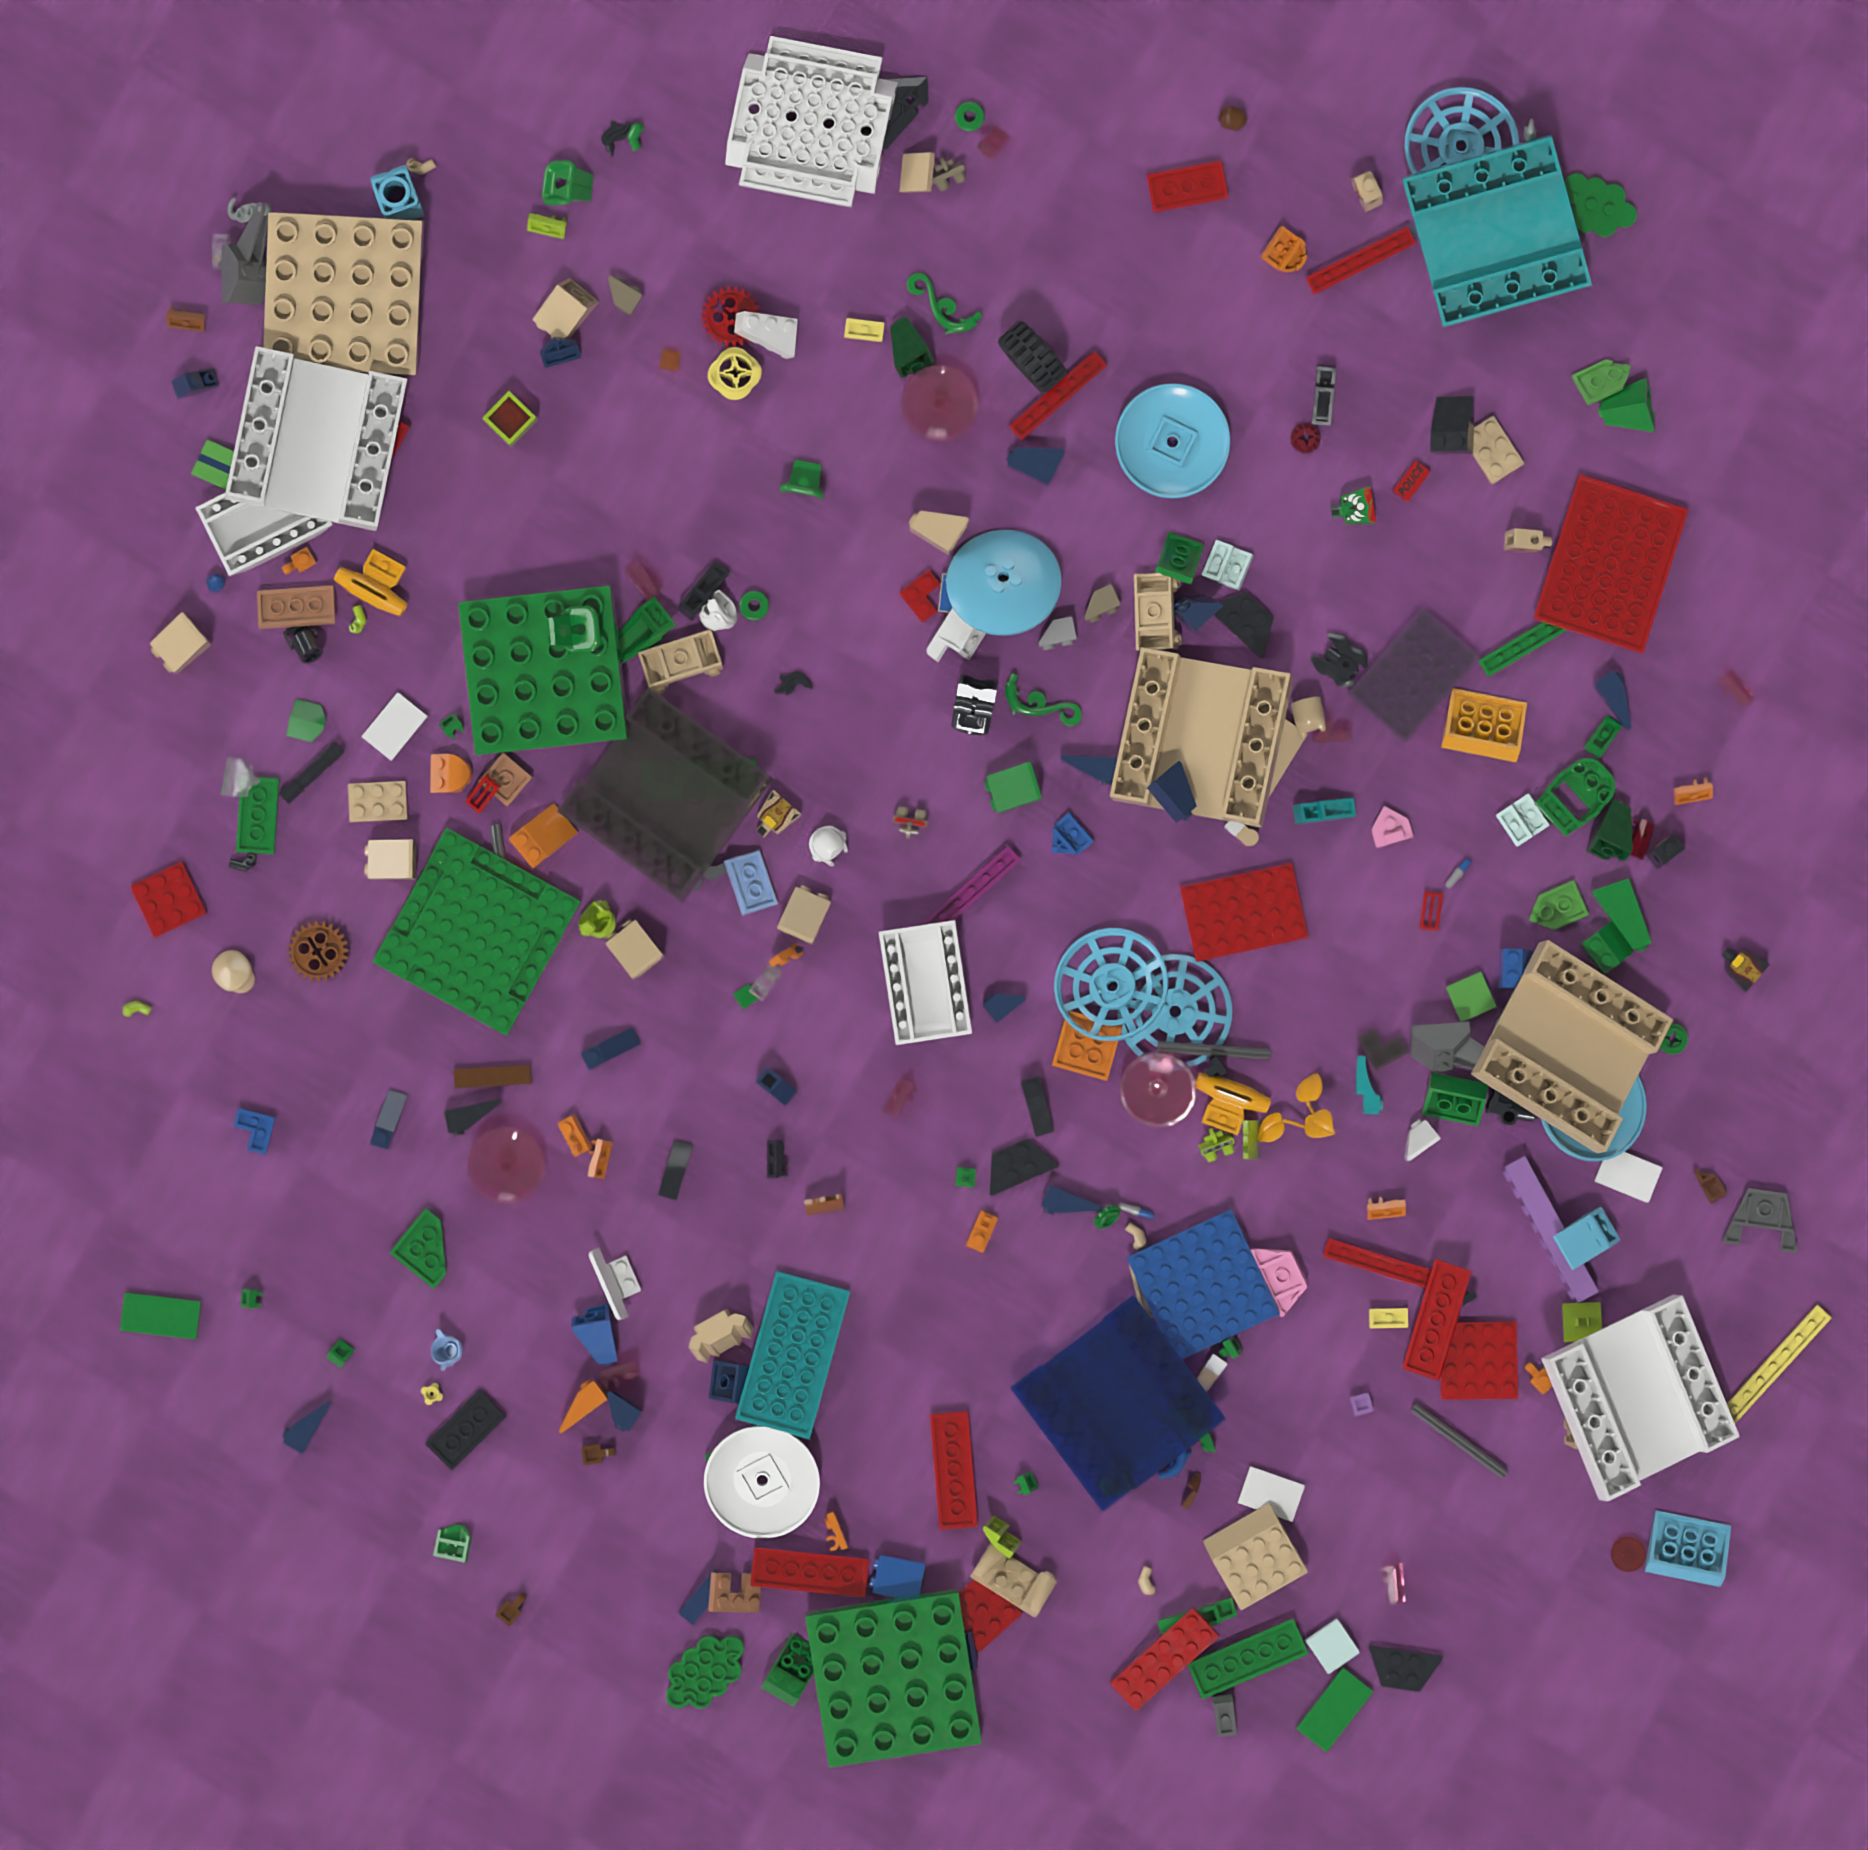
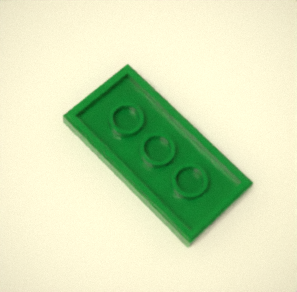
M241 776L236 852L275 855L280 778Z
M124 1292L120 1331L197 1340L202 1301Z
M1342 1667L1296 1729L1327 1753L1374 1691Z

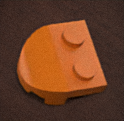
M1280 226L1260 258L1278 271L1287 273L1298 271L1307 260L1306 244L1303 239L1295 236L1284 226Z
M431 754L430 793H459L463 791L462 789L470 783L472 778L470 764L459 755Z

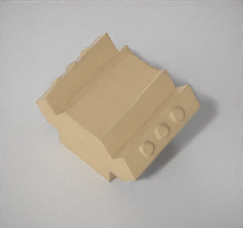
M727 1308L693 1327L696 1335L691 1337L688 1348L697 1360L708 1363L710 1354L720 1357V1353L735 1345L740 1346L742 1337L751 1339L754 1328L745 1316L736 1313L731 1315Z

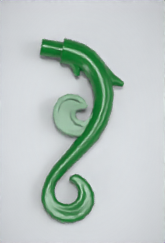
M914 273L908 278L906 283L907 289L912 295H922L925 293V289L919 290L915 287V283L918 280H923L926 283L931 311L937 322L947 329L946 335L969 331L982 318V314L977 311L972 317L969 316L967 319L961 318V322L948 320L944 317L941 310L946 308L945 314L952 315L956 311L955 302L952 299L943 298L937 303L933 285L925 274Z
M1011 673L1009 682H1006L1005 696L1013 715L1017 711L1027 716H1042L1063 708H1071L1074 710L1072 718H1066L1064 712L1060 713V719L1063 724L1075 726L1081 721L1082 711L1077 704L1065 702L1045 707V696L1038 691L1032 692L1028 696V703L1032 705L1035 701L1037 702V707L1032 708L1022 704L1017 698V695H1020L1016 689L1018 675Z

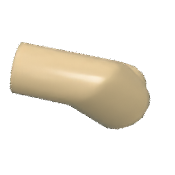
M1130 1222L1125 1230L1134 1235L1135 1242L1133 1247L1136 1250H1142L1146 1246L1145 1233Z

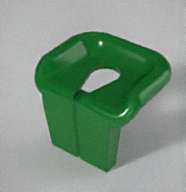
M570 160L551 161L544 171L542 199L544 203L554 206L566 205L571 203L572 200L591 202L594 175L577 169L576 165ZM559 178L567 180V185L559 189L556 188V181Z
M795 460L789 482L779 486L780 492L782 494H785L787 491L815 496L820 501L824 500L825 494L819 488L821 464Z
M588 605L568 607L562 612V615L549 618L551 645L565 646V649L572 653L591 652L599 646V618L597 611L593 607ZM581 623L585 626V633L582 635L571 632V627Z

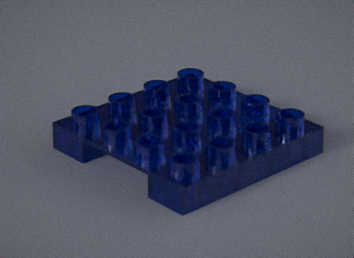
M1134 1295L1104 1316L1100 1323L1044 1365H1039L1010 1387L1103 1513L1227 1421L1226 1417Z

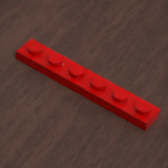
M1407 226L1306 277L1305 280L1314 296L1416 245V242Z
M1094 351L1010 424L1009 428L1022 441L1104 370L1107 364Z
M1329 1238L1322 1256L1423 1288L1427 1287L1432 1271Z

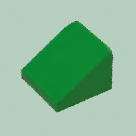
M749 984L733 993L743 1010L759 1000Z
M339 1339L328 1352L326 1358L339 1368H342L355 1349Z

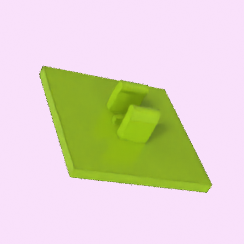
M1601 1302L1562 1303L1564 1342H1576L1602 1329Z

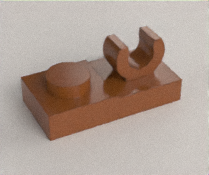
M172 306L171 310H167V327L205 332V314L186 312L185 307L182 308L181 312L176 311L175 306Z

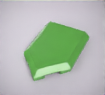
M1605 359L1571 376L1584 401L1589 406L1623 390L1632 366L1614 363L1611 360Z
M1572 880L1538 895L1529 921L1556 930L1588 916L1589 913L1575 881Z

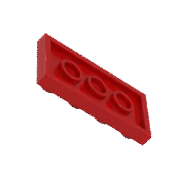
M1222 161L1146 175L1153 213L1229 198Z

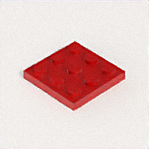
M179 862L130 886L154 938L207 914L183 862Z
M972 1580L959 1592L964 1631L973 1632L974 1645L979 1653L1023 1614L1014 1604L976 1580Z

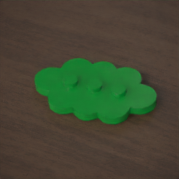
M1577 173L1571 174L1566 178L1564 182L1575 224L1580 233L1587 234L1594 231L1597 236L1607 238L1615 233L1617 227L1628 228L1635 223L1637 219L1636 209L1633 205L1625 202L1626 195L1621 186L1617 184L1606 185L1602 179L1596 177L1587 180L1585 176Z
M707 1635L699 1640L697 1648L692 1647L685 1650L682 1661H676L669 1668L668 1678L672 1685L666 1691L667 1703L676 1709L683 1708L689 1703L694 1708L703 1709L710 1705L713 1696L723 1695L727 1690L728 1683L737 1681L741 1676L742 1668L738 1659L744 1651L742 1640L737 1636L731 1635L720 1641L715 1636Z

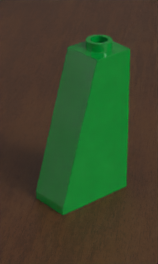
M1629 878L1591 891L1595 901L1630 949H1636L1637 952L1648 949L1647 945L1652 942Z

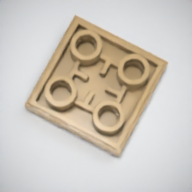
M934 153L903 154L899 192H931L933 167L935 164Z

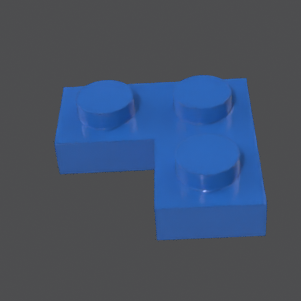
M238 1108L233 1127L252 1131L247 1150L266 1155L276 1118Z

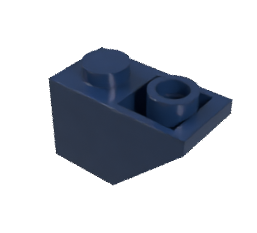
M213 368L184 373L171 381L177 399L194 396L219 386Z
M768 1067L755 1081L784 1106L798 1092Z

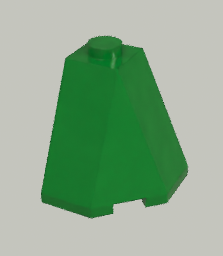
M1647 378L1626 386L1623 390L1601 400L1598 412L1600 418L1604 419L1605 425L1648 432L1655 431V413L1652 407V394Z

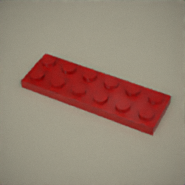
M1437 1258L1435 1259L1402 1369L1437 1381L1440 1380L1473 1270Z
M968 1411L930 1414L939 1530L978 1527Z
M754 1547L750 1586L865 1598L869 1559Z
M1193 1606L1110 1682V1685L1137 1712L1213 1643L1220 1634Z

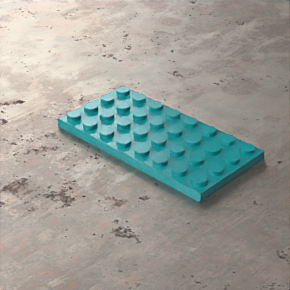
M776 1271L735 1416L736 1420L810 1440L850 1291Z

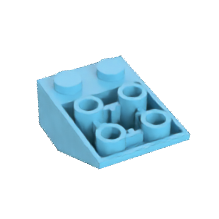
M1602 1207L1585 1214L1553 1236L1572 1270L1621 1240Z

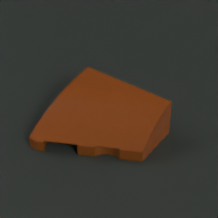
M842 1194L804 1200L807 1216L845 1211Z

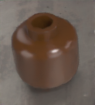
M1226 105L1225 108H1221L1218 116V122H1220L1222 128L1235 132L1245 127L1248 121V116H1245V110L1233 105Z

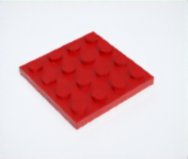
M1516 1321L1457 1322L1440 1378L1441 1400L1518 1399Z

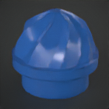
M211 574L210 577L206 578V583L211 593H218L225 587V579L220 574Z

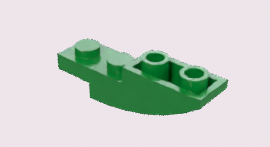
M1232 1597L1196 1608L1211 1626L1237 1616ZM1190 1609L1157 1620L1161 1635Z

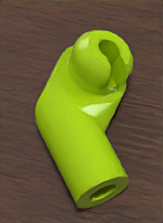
M361 605L352 608L356 618L350 624L349 630L356 634L363 630L367 622Z
M135 1000L126 1003L123 1006L122 1013L126 1017H131L133 1013L139 1011L148 1016L152 1007Z

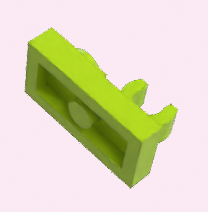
M530 213L527 231L564 239L567 225L566 217L559 221L555 220L556 215L548 218Z

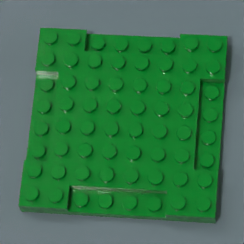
M446 828L372 962L503 1035L508 1036L578 910L581 901Z

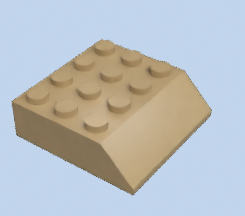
M1270 1503L1203 1540L1214 1565L1240 1610L1308 1573L1307 1566Z

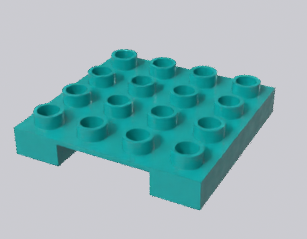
M1552 135L1402 177L1443 327L1592 285Z

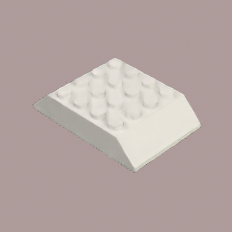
M225 493L195 507L229 576L250 570L317 537L333 526L332 522L227 500L224 499Z
M955 920L879 931L896 1045L972 1034Z

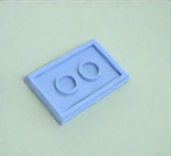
M760 850L724 861L742 916L778 904Z

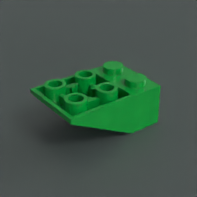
M791 1634L760 1688L794 1707L814 1674L809 1643Z

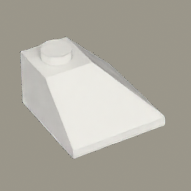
M1419 1119L1410 1125L1412 1129L1408 1131L1404 1155L1406 1161L1412 1160L1441 1139L1426 1120L1421 1122Z

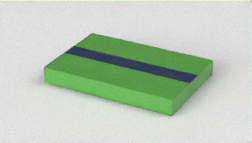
M206 440L191 475L226 490L234 451Z

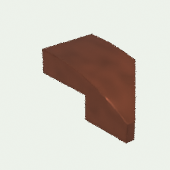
M1697 1169L1693 1170L1710 1204L1727 1196V1192L1718 1177Z
M1198 1472L1187 1483V1486L1192 1491L1181 1503V1506L1186 1510L1192 1505L1200 1487L1201 1475Z

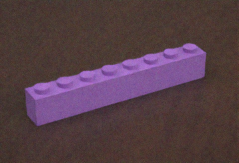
M1522 1156L1504 1166L1505 1171L1502 1173L1507 1182L1511 1181L1514 1187L1511 1190L1516 1199H1521L1523 1203L1521 1209L1525 1216H1530L1532 1220L1530 1225L1535 1233L1538 1232L1542 1239L1539 1240L1544 1250L1548 1249L1551 1255L1548 1258L1552 1266H1557L1560 1271L1557 1275L1562 1284H1567L1569 1288L1567 1293L1570 1299L1579 1303L1598 1293L1599 1291L1584 1264L1572 1270L1555 1242L1553 1236L1562 1231L1564 1227L1526 1157Z

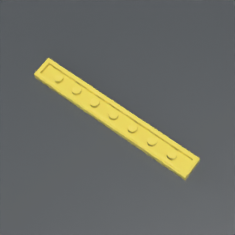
M1816 1305L1726 1403L1734 1423L1745 1414L1832 1318L1819 1305Z

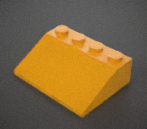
M1452 688L1441 748L1517 762L1521 750L1527 703Z

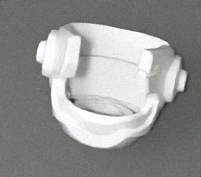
M721 590L713 593V599L708 600V603L702 607L699 614L703 625L712 631L732 628L737 622L738 617L733 602Z
M823 826L817 829L809 841L813 860L815 862L823 861L829 866H834V862L830 860L835 858L843 849L844 852H848L845 843L846 833L833 826Z

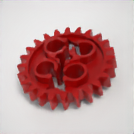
M727 286L724 292L720 287L719 294L713 291L712 295L714 298L707 296L706 299L709 303H703L702 305L706 308V310L700 311L701 314L705 315V317L700 318V321L706 323L702 326V329L708 328L705 335L712 334L711 341L717 339L718 346L724 342L725 348H727L729 343H731L732 347H735L738 342L742 347L743 340L747 343L750 342V340L738 334L731 335L727 331L729 326L735 327L736 313L742 311L760 313L756 311L760 308V305H754L757 299H750L751 292L745 295L744 288L738 292L737 286H735L733 291ZM718 298L721 306H724L725 300H733L735 306L733 308L725 307L724 311L726 313L722 311L720 314L723 321L716 323L712 317L718 313V309H711L710 307L717 305ZM733 313L735 320L731 319L729 321L727 314L731 315Z

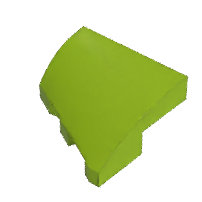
M1259 1120L1243 1121V1159H1260L1258 1140Z

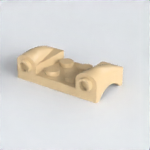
M1160 573L1134 574L1137 651H1141V647L1153 650H1175L1181 645V634L1174 630L1173 592H1176L1177 588L1180 587L1179 580Z
M711 629L638 652L650 692H655V694L665 692V688L669 686V683L704 672L706 675L713 677L719 675L720 671L723 670Z
M992 1543L988 1545L970 1575L971 1578L1034 1618L1039 1614L1057 1583L1052 1573L1046 1571L1045 1573L1040 1572L1038 1574L1013 1557L1010 1559L1006 1557Z

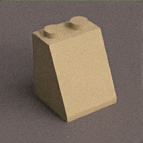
M569 278L555 287L532 320L536 322V326L539 329L547 331L551 338H570L597 306L599 301Z
M920 511L918 515L914 513L910 519V531L949 555L969 525V518Z
M183 612L150 643L153 647L151 649L152 653L157 658L161 656L165 661L163 666L170 673L173 671L176 674L212 645Z
M413 839L368 840V845H365V856H368V864H365V875H368V879L416 880V841Z
M801 885L800 888L795 887L777 929L813 945L831 902L828 901V896L818 893L816 896L810 893L812 889Z
M629 920L621 926L623 928L622 931L618 934L615 931L606 938L608 942L605 944L631 978L636 980L665 956L636 920L633 922Z

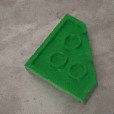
M425 1208L389 1253L433 1289L446 1276L441 1220Z

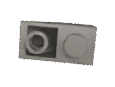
M1072 616L1053 620L1039 641V648L1050 650L1054 649V645L1062 644V647L1073 645V641H1076L1077 637Z

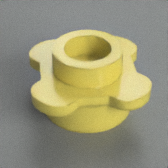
M432 1383L431 1386L421 1389L427 1405H431L436 1400L441 1401L443 1398L437 1383Z

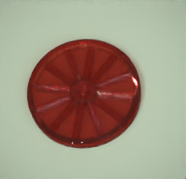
M1633 1537L1619 1539L1611 1549L1613 1564L1625 1572L1639 1569L1646 1558L1643 1544Z

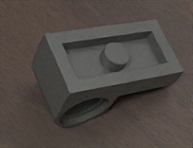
M1232 1694L1212 1696L1217 1736L1237 1735Z

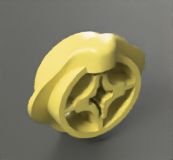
M732 347L724 350L717 360L711 364L707 378L712 387L718 390L724 397L730 400H739L747 396L751 389L759 382L762 368L757 360L751 357L745 350ZM731 360L729 369L719 371L720 366L725 361ZM737 360L742 361L749 370L740 368ZM733 370H735L736 373H739L736 378L733 374H730ZM750 376L749 382L739 388V379ZM720 377L730 380L732 387L724 384Z

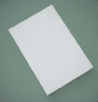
M397 692L361 737L392 761L428 716Z
M1623 1152L1614 1158L1602 1161L1594 1182L1649 1203L1663 1167Z
M1250 1466L1237 1503L1257 1510L1270 1503L1278 1517L1293 1522L1305 1485Z

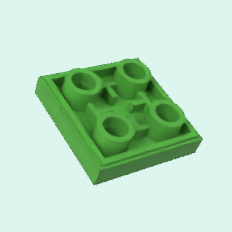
M1481 972L1445 987L1460 1022L1496 1007Z

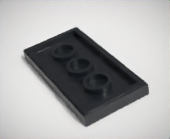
M479 1389L425 1445L453 1471L507 1416Z

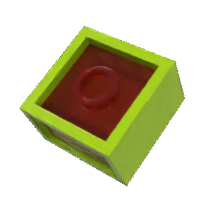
M510 391L482 418L510 447L538 421L536 416Z

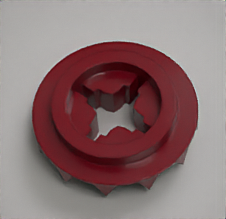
M1302 423L1292 430L1290 441L1296 451L1307 454L1318 448L1321 435L1318 428L1314 425ZM1304 430L1307 436H1314L1308 440L1307 446L1304 440L1297 439L1303 436Z

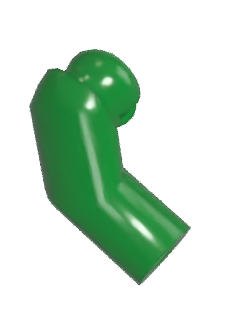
M642 123L631 125L627 134L633 151L642 148L638 140L641 132L644 131Z

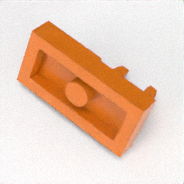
M1704 778V784L1698 785L1697 781L1694 780L1693 785L1674 788L1673 799L1675 805L1713 799L1712 782L1708 783L1707 778Z
M575 1114L557 1123L574 1157L592 1149Z
M597 1139V1141L592 1140L591 1143L596 1146L595 1151L589 1150L588 1152L593 1155L589 1164L588 1176L604 1180L613 1142Z
M1379 1197V1203L1374 1204L1371 1198L1368 1199V1220L1406 1216L1405 1200L1394 1199L1383 1203L1382 1197Z
M981 1210L966 1246L983 1253L998 1221V1217Z
M835 1512L827 1513V1518L824 1519L828 1530L832 1529L836 1537L828 1536L826 1538V1541L834 1540L836 1542L835 1546L830 1548V1551L836 1550L839 1545L841 1550L848 1548Z

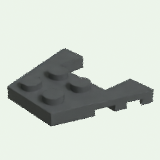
M1748 1188L1722 1239V1243L1740 1245L1742 1227L1745 1225L1782 1231L1779 1251L1797 1253L1787 1193Z

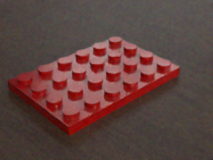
M1292 863L1179 887L1196 962L1309 938Z

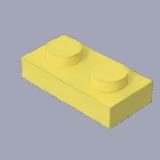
M846 318L844 338L882 343L883 322Z
M1408 1308L1369 1309V1328H1408Z

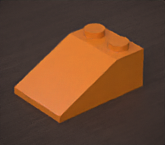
M552 804L513 834L509 840L529 865L536 869L577 835L578 832L558 807Z
M589 1379L580 1386L582 1390L577 1393L559 1429L560 1434L608 1399L607 1393L597 1380L592 1382Z

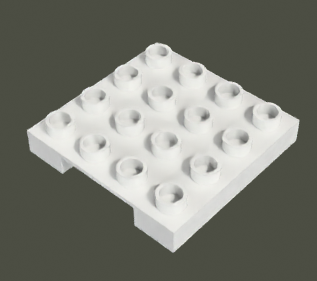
M256 346L224 499L376 531L407 379L369 371V374L303 361L294 359V354Z
M1673 1294L1541 1358L1599 1500L1610 1501L1641 1486L1639 1481L1697 1452L1708 1453L1740 1437L1682 1295Z

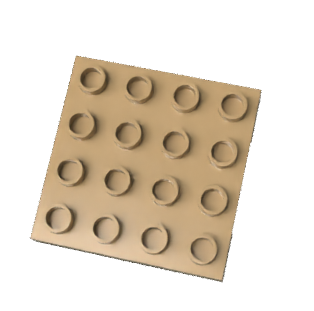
M269 212L263 348L294 354V359L354 372L373 371L388 374L417 375L420 337L418 335L421 259H423L424 220Z
M1141 647L1109 797L1114 801L1165 810L1149 792L1147 787L1176 762L1180 761L1197 805L1191 811L1193 815L1263 827L1294 679L1290 673L1256 667L1249 670L1181 658L1176 653Z
M1546 940L1538 943L1471 1075L1595 1153L1606 1152L1623 1120L1618 1114L1648 1055L1658 1051L1673 1019L1556 944Z

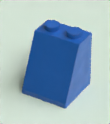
M1524 949L1499 950L1498 989L1516 988L1534 951Z

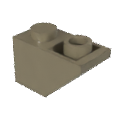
M610 275L608 281L615 307L632 317L643 299V295L640 294L642 291L634 285L631 287L624 284L625 280L617 275L612 277Z
M1112 584L1093 592L1084 617L1085 622L1090 621V623H1094L1101 619L1100 615L1105 613L1111 615L1119 611L1118 607L1121 604Z

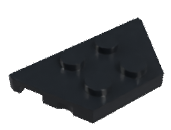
M1246 592L1221 601L1220 603L1223 607L1214 616L1261 659L1274 618Z
M1028 1139L995 1152L991 1157L990 1196L1058 1168V1164Z
M1371 1645L1368 1647L1381 1687L1420 1692L1443 1659V1656Z

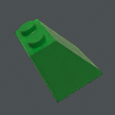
M1031 761L986 776L987 781H984L986 791L991 792L993 798L989 800L993 811L996 810L997 814L1042 800Z

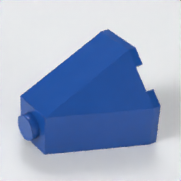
M609 1304L589 1307L585 1310L584 1315L580 1317L576 1315L571 1318L572 1331L598 1365H609L617 1361V1349Z

